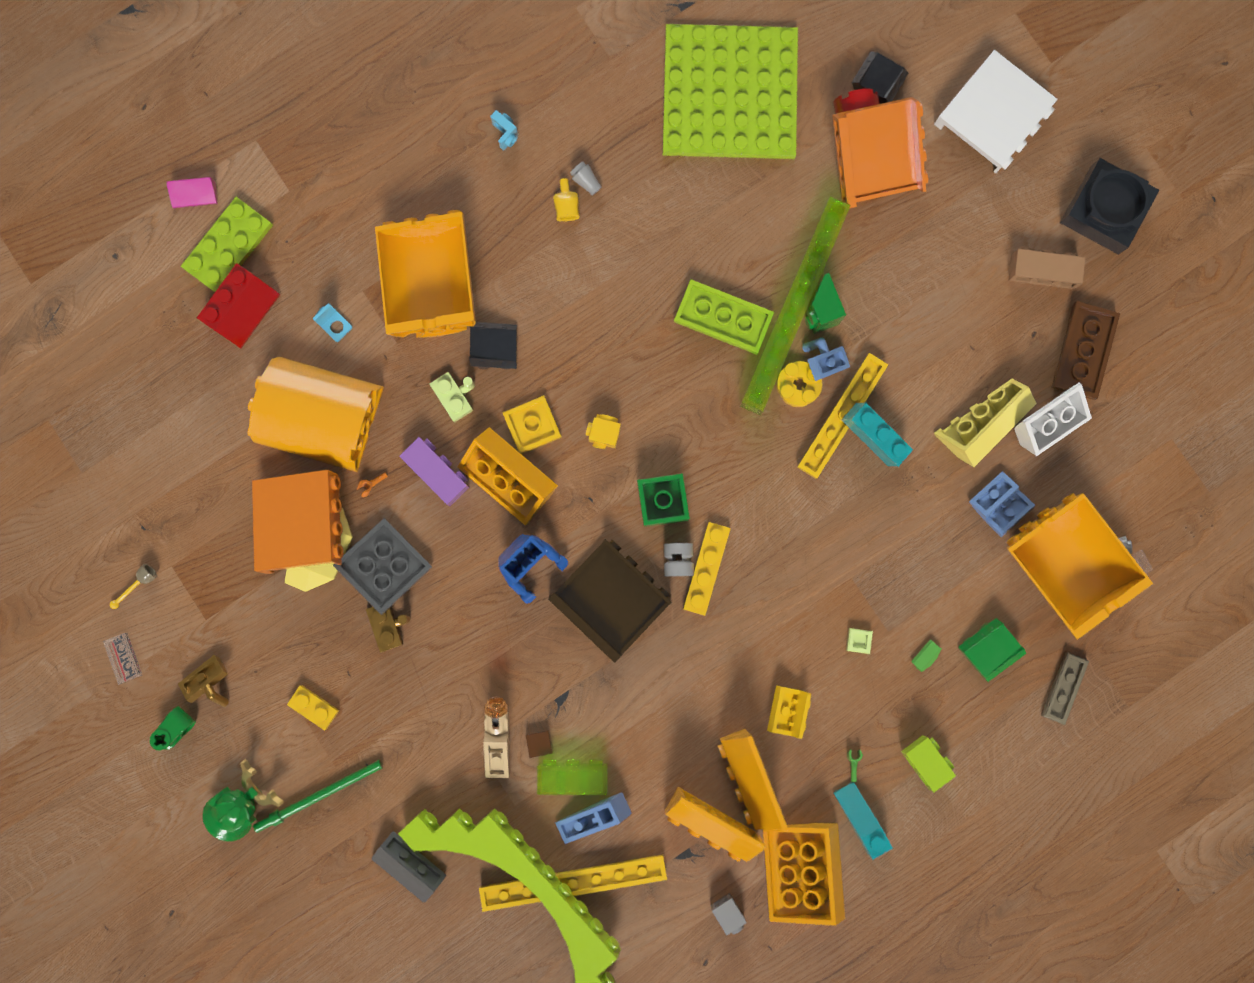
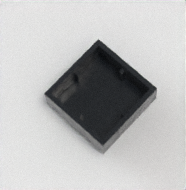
M1099 158L1090 166L1060 223L1119 255L1129 248L1160 190L1148 184L1149 181L1130 171L1122 170Z

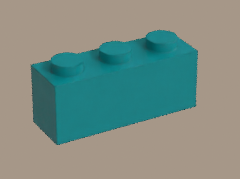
M856 403L841 419L887 466L899 467L913 451L867 403Z

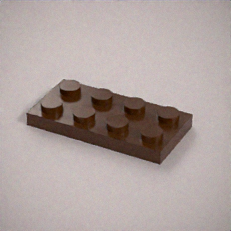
M1079 301L1073 304L1051 388L1066 392L1077 383H1080L1086 398L1098 399L1120 313Z

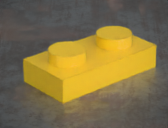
M303 685L298 687L287 703L289 707L324 731L327 730L340 711Z

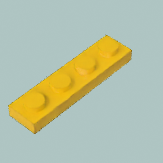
M708 522L694 569V576H692L683 607L684 610L706 615L731 528Z

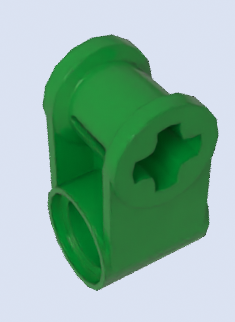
M179 706L175 707L151 734L149 740L151 747L159 751L173 748L194 727L196 721Z

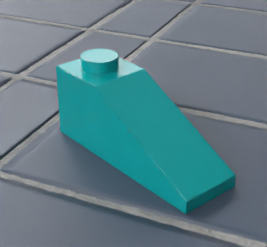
M854 782L834 792L857 837L872 860L893 849L882 827Z

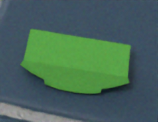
M929 640L911 662L922 672L934 663L942 648L932 640Z

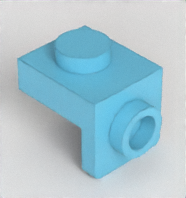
M495 110L490 117L492 125L504 134L498 141L500 148L504 151L507 147L513 146L517 141L518 132L513 124V120L506 113L501 114Z

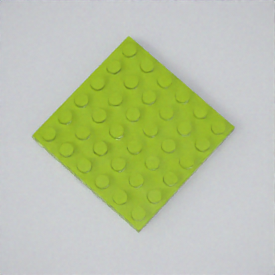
M666 24L663 156L795 159L798 27Z

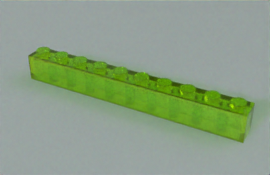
M829 197L740 407L758 415H761L764 411L851 205Z

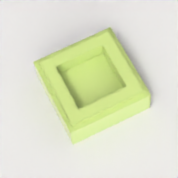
M849 628L846 651L870 654L873 631Z

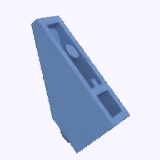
M621 792L555 822L566 844L620 824L632 812Z

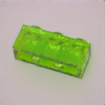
M546 759L537 766V795H607L608 763H603V760L592 759L589 760V763H580V760L569 759L566 760V763H557V760Z

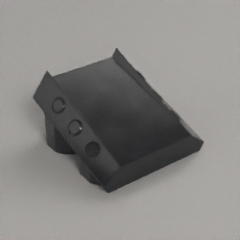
M871 51L851 83L854 90L873 89V93L877 91L879 103L883 104L893 101L909 73L901 65L878 52Z
M476 322L474 326H470V366L479 369H488L490 367L517 369V325Z

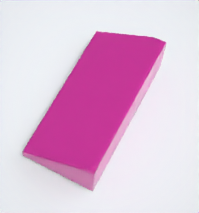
M211 177L167 181L172 208L217 204L216 182Z

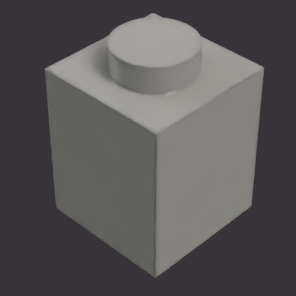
M730 893L710 905L713 914L726 935L730 933L734 935L744 928V924L747 923Z

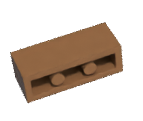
M1020 247L1011 255L1009 281L1076 289L1083 284L1085 257H1079L1076 253H1064L1063 255L1055 254L1054 250H1042L1040 252L1033 251L1031 247Z

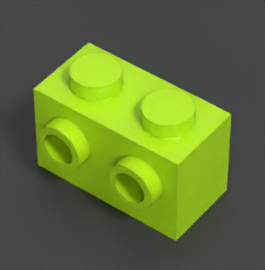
M922 735L903 749L901 753L926 787L934 793L956 777L952 771L955 767L946 756L944 758L938 752L941 748L932 737L929 739Z

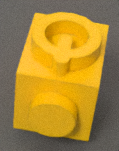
M597 414V417H594L593 423L589 422L586 435L589 436V442L593 443V447L605 450L606 446L616 448L621 424L618 423V419L615 417Z

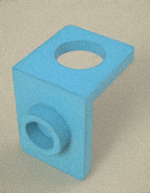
M329 303L322 307L313 317V320L336 342H339L352 329V326ZM335 321L342 322L344 326L342 332L333 333L331 330L332 323Z

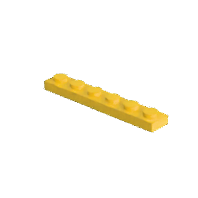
M871 353L866 356L797 468L815 479L819 477L849 429L841 419L856 403L866 402L886 370L887 363Z

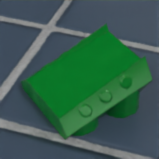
M997 618L990 623L983 624L976 634L968 637L958 647L987 682L1027 654L1025 648L1009 632L1004 623Z

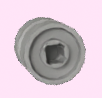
M693 543L664 544V557L668 560L664 564V576H694V563L690 561V558L693 557ZM676 555H682V561H675Z

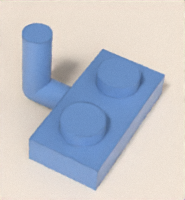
M824 338L815 339L802 346L804 352L819 348L821 353L808 359L815 381L850 367L843 346L829 351Z

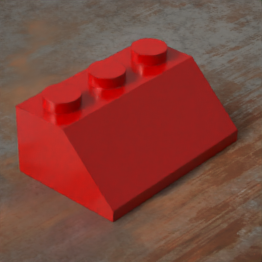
M236 263L199 313L197 319L241 349L280 294Z

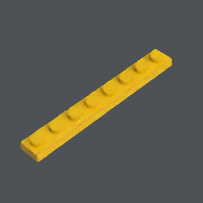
M663 855L555 873L562 883H566L569 886L573 896L667 880ZM520 880L479 887L482 912L541 902Z

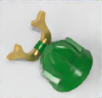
M246 759L240 765L242 768L241 784L247 792L239 789L230 790L227 786L209 799L203 809L202 818L205 828L213 837L222 841H236L249 833L252 824L257 820L253 816L255 812L254 800L261 806L273 804L279 807L284 803L274 790H271L265 796L253 784L251 777L257 771L250 766Z

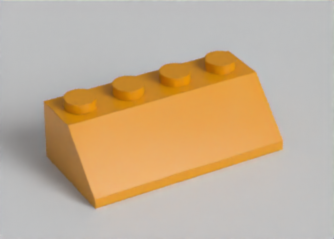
M490 427L473 440L457 466L525 526L558 487L556 483Z

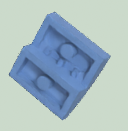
M1003 471L969 501L976 512L1000 537H1003L1035 507V504L1019 490V486Z

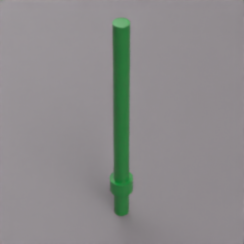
M378 760L281 811L277 809L270 813L269 817L253 824L255 832L258 833L272 825L277 826L283 823L285 818L382 769V763Z

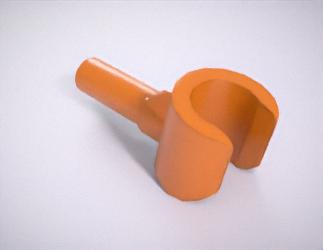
M384 472L373 480H361L356 490L361 487L366 488L367 490L362 493L361 497H367L372 487L388 476Z

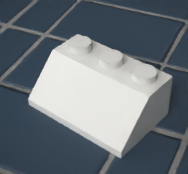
M1077 383L1018 424L1014 430L1019 444L1035 456H1038L1092 419L1082 384Z

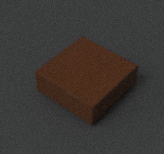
M549 730L526 734L529 758L553 753Z

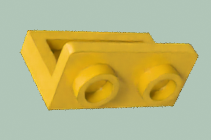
M776 685L767 731L802 739L806 729L808 709L811 705V693Z

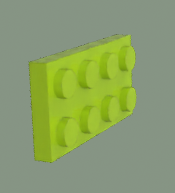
M235 197L181 267L212 291L216 292L235 264L238 263L242 266L272 228L273 224L239 198Z
M690 279L674 322L757 355L774 312Z

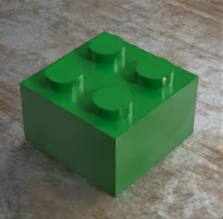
M683 473L637 480L643 527L689 521Z

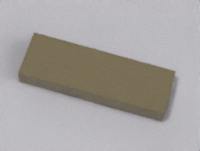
M1065 652L1041 716L1062 725L1066 724L1087 669L1088 660Z

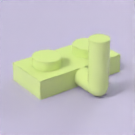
M447 372L431 382L430 386L455 423L473 411L464 394L475 387V383L470 377H465L463 379L464 384L458 387L450 373Z

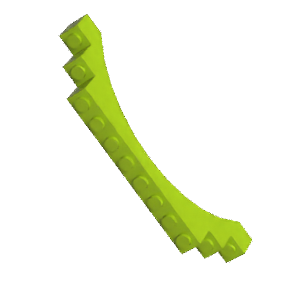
M459 808L440 826L437 823L436 817L424 809L398 833L413 851L445 850L471 855L498 866L520 880L540 899L555 919L568 945L575 971V983H615L612 974L605 971V969L616 961L621 948L618 941L606 933L602 923L589 914L585 904L572 895L569 886L566 883H562L556 877L553 868L546 865L540 859L536 849L529 847L524 841L523 835L518 830L512 828L508 823L507 817L502 812H498L494 808L477 825H474L469 814Z

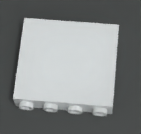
M994 50L941 113L934 125L940 130L944 125L997 166L993 171L997 173L1001 167L1005 170L1014 160L1011 155L1015 151L1019 153L1028 143L1024 139L1029 134L1033 137L1041 127L1038 122L1042 118L1047 120L1055 110L1052 105L1057 101V98Z

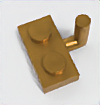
M374 607L365 609L380 653L403 645L398 627L411 621L409 615H400L394 619L391 607L382 616Z
M213 655L178 683L186 701L193 703L204 693L209 700L222 707H226L229 703L227 698L216 693L213 688L216 683L228 675L222 661L216 655Z

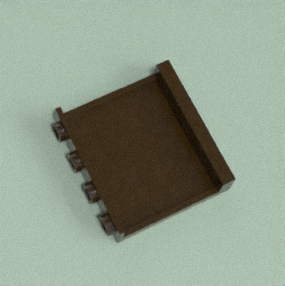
M605 539L548 600L616 663L624 652L672 602L669 600L671 595L663 587L658 590L652 584L655 580L646 571L641 573L635 568L638 564L629 555L625 558L619 553L622 548L613 540L608 542Z

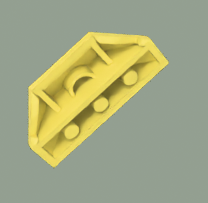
M342 508L340 512V522L343 527L341 545L345 554L353 536ZM334 563L288 568L286 570L285 583L307 592L334 580L338 571L333 567Z

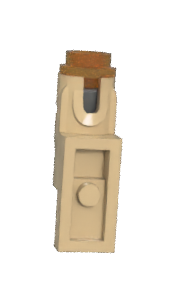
M492 697L487 700L484 707L485 735L483 743L485 777L509 778L508 705L503 698Z

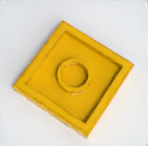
M544 395L502 412L520 454L562 438Z

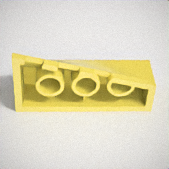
M1014 379L1009 380L990 393L986 401L980 404L976 403L970 407L971 411L961 418L957 416L950 421V426L944 430L940 428L934 432L935 436L959 459L975 467L1037 404L1028 386Z

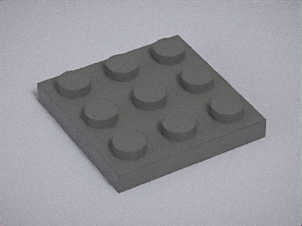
M385 518L343 555L341 565L333 564V567L381 616L432 568Z

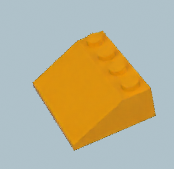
M742 729L719 738L721 745H718L721 757L722 759L727 757L730 765L726 767L730 780H735L738 786L737 789H734L739 803L744 801L747 809L743 811L747 824H752L755 830L787 828L752 735L746 729Z
M680 787L677 788L665 809V815L668 816L667 820L676 826H679L681 823L688 828V833L697 838L700 836L708 839L707 843L717 850H720L721 847L729 851L727 855L738 862L741 859L748 862L766 847L758 832Z
M838 824L787 825L785 829H763V838L766 845L764 853L769 922L833 926L842 922L845 919Z

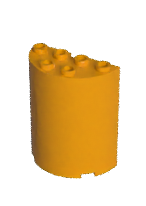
M450 210L444 215L428 214L422 221H418L417 218H406L404 222L399 223L388 221L382 223V226L375 227L387 335L406 337L409 334L416 333V338L435 337L467 330V326H474L476 324L465 219L462 211Z
M272 358L263 375L257 377L255 382L256 392L254 398L252 397L248 404V411H251L248 436L251 437L254 443L358 473L369 438V429L374 422L384 387L287 358Z
M1071 493L1062 500L1063 503L1051 509L1046 508L1038 513L1037 520L1032 523L1028 521L1019 528L1020 533L1006 541V548L1072 635L1078 640L1109 617L1111 612L1124 606L1153 583L1084 493L1079 495Z

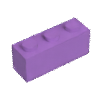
M418 437L399 457L448 506H451L469 488L466 484L468 479L460 471L455 473L450 468L452 463L444 455L439 457L434 452L436 447L428 439L423 441Z

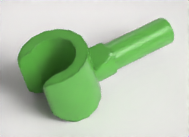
M849 750L847 752V759L851 762V782H857L858 762L862 759L863 755L861 750H858V758L855 760L851 757L852 750Z

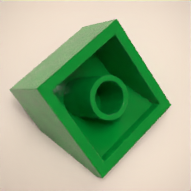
M829 273L823 276L817 286L806 312V325L809 330L812 329L814 334L839 325L846 316Z

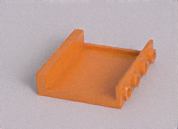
M910 97L832 114L842 204L848 209L857 207L856 202L915 189L926 192L928 174L924 168V162L927 160V155L922 142L925 139V131L923 126H921L923 107L918 100Z
M322 470L252 481L254 571L270 574L274 573V570L328 563L342 564L344 554L341 545L343 527L340 522L342 504L339 499L341 481L337 473L330 470Z

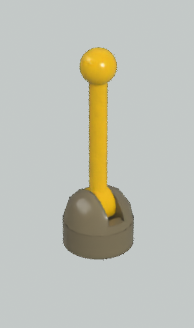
M143 564L136 572L137 580L120 597L112 600L110 607L117 609L119 603L140 583L148 584L157 577L156 571L151 566Z

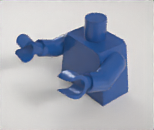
M521 534L498 557L499 568L507 584L526 604H529L536 596H534L533 592L527 590L519 580L544 555L551 561H555L561 571L567 567L568 560L550 544L535 535Z

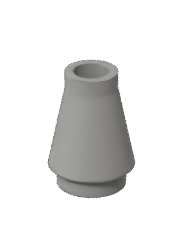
M582 161L570 172L573 176L572 180L587 190L592 196L602 188L589 164L586 165Z

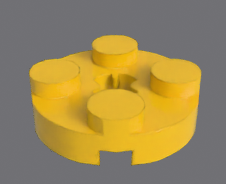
M796 361L789 363L780 372L776 387L785 403L794 407H804L812 403L820 395L822 379L815 381L809 363ZM802 379L803 383H805V388L802 387V390H797V386L793 384L794 380Z

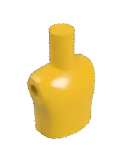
M560 179L561 193L553 196L557 221L577 220L580 218L578 193L570 192L568 179Z

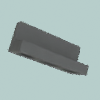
M394 831L371 858L424 903L447 876L421 853L413 851Z

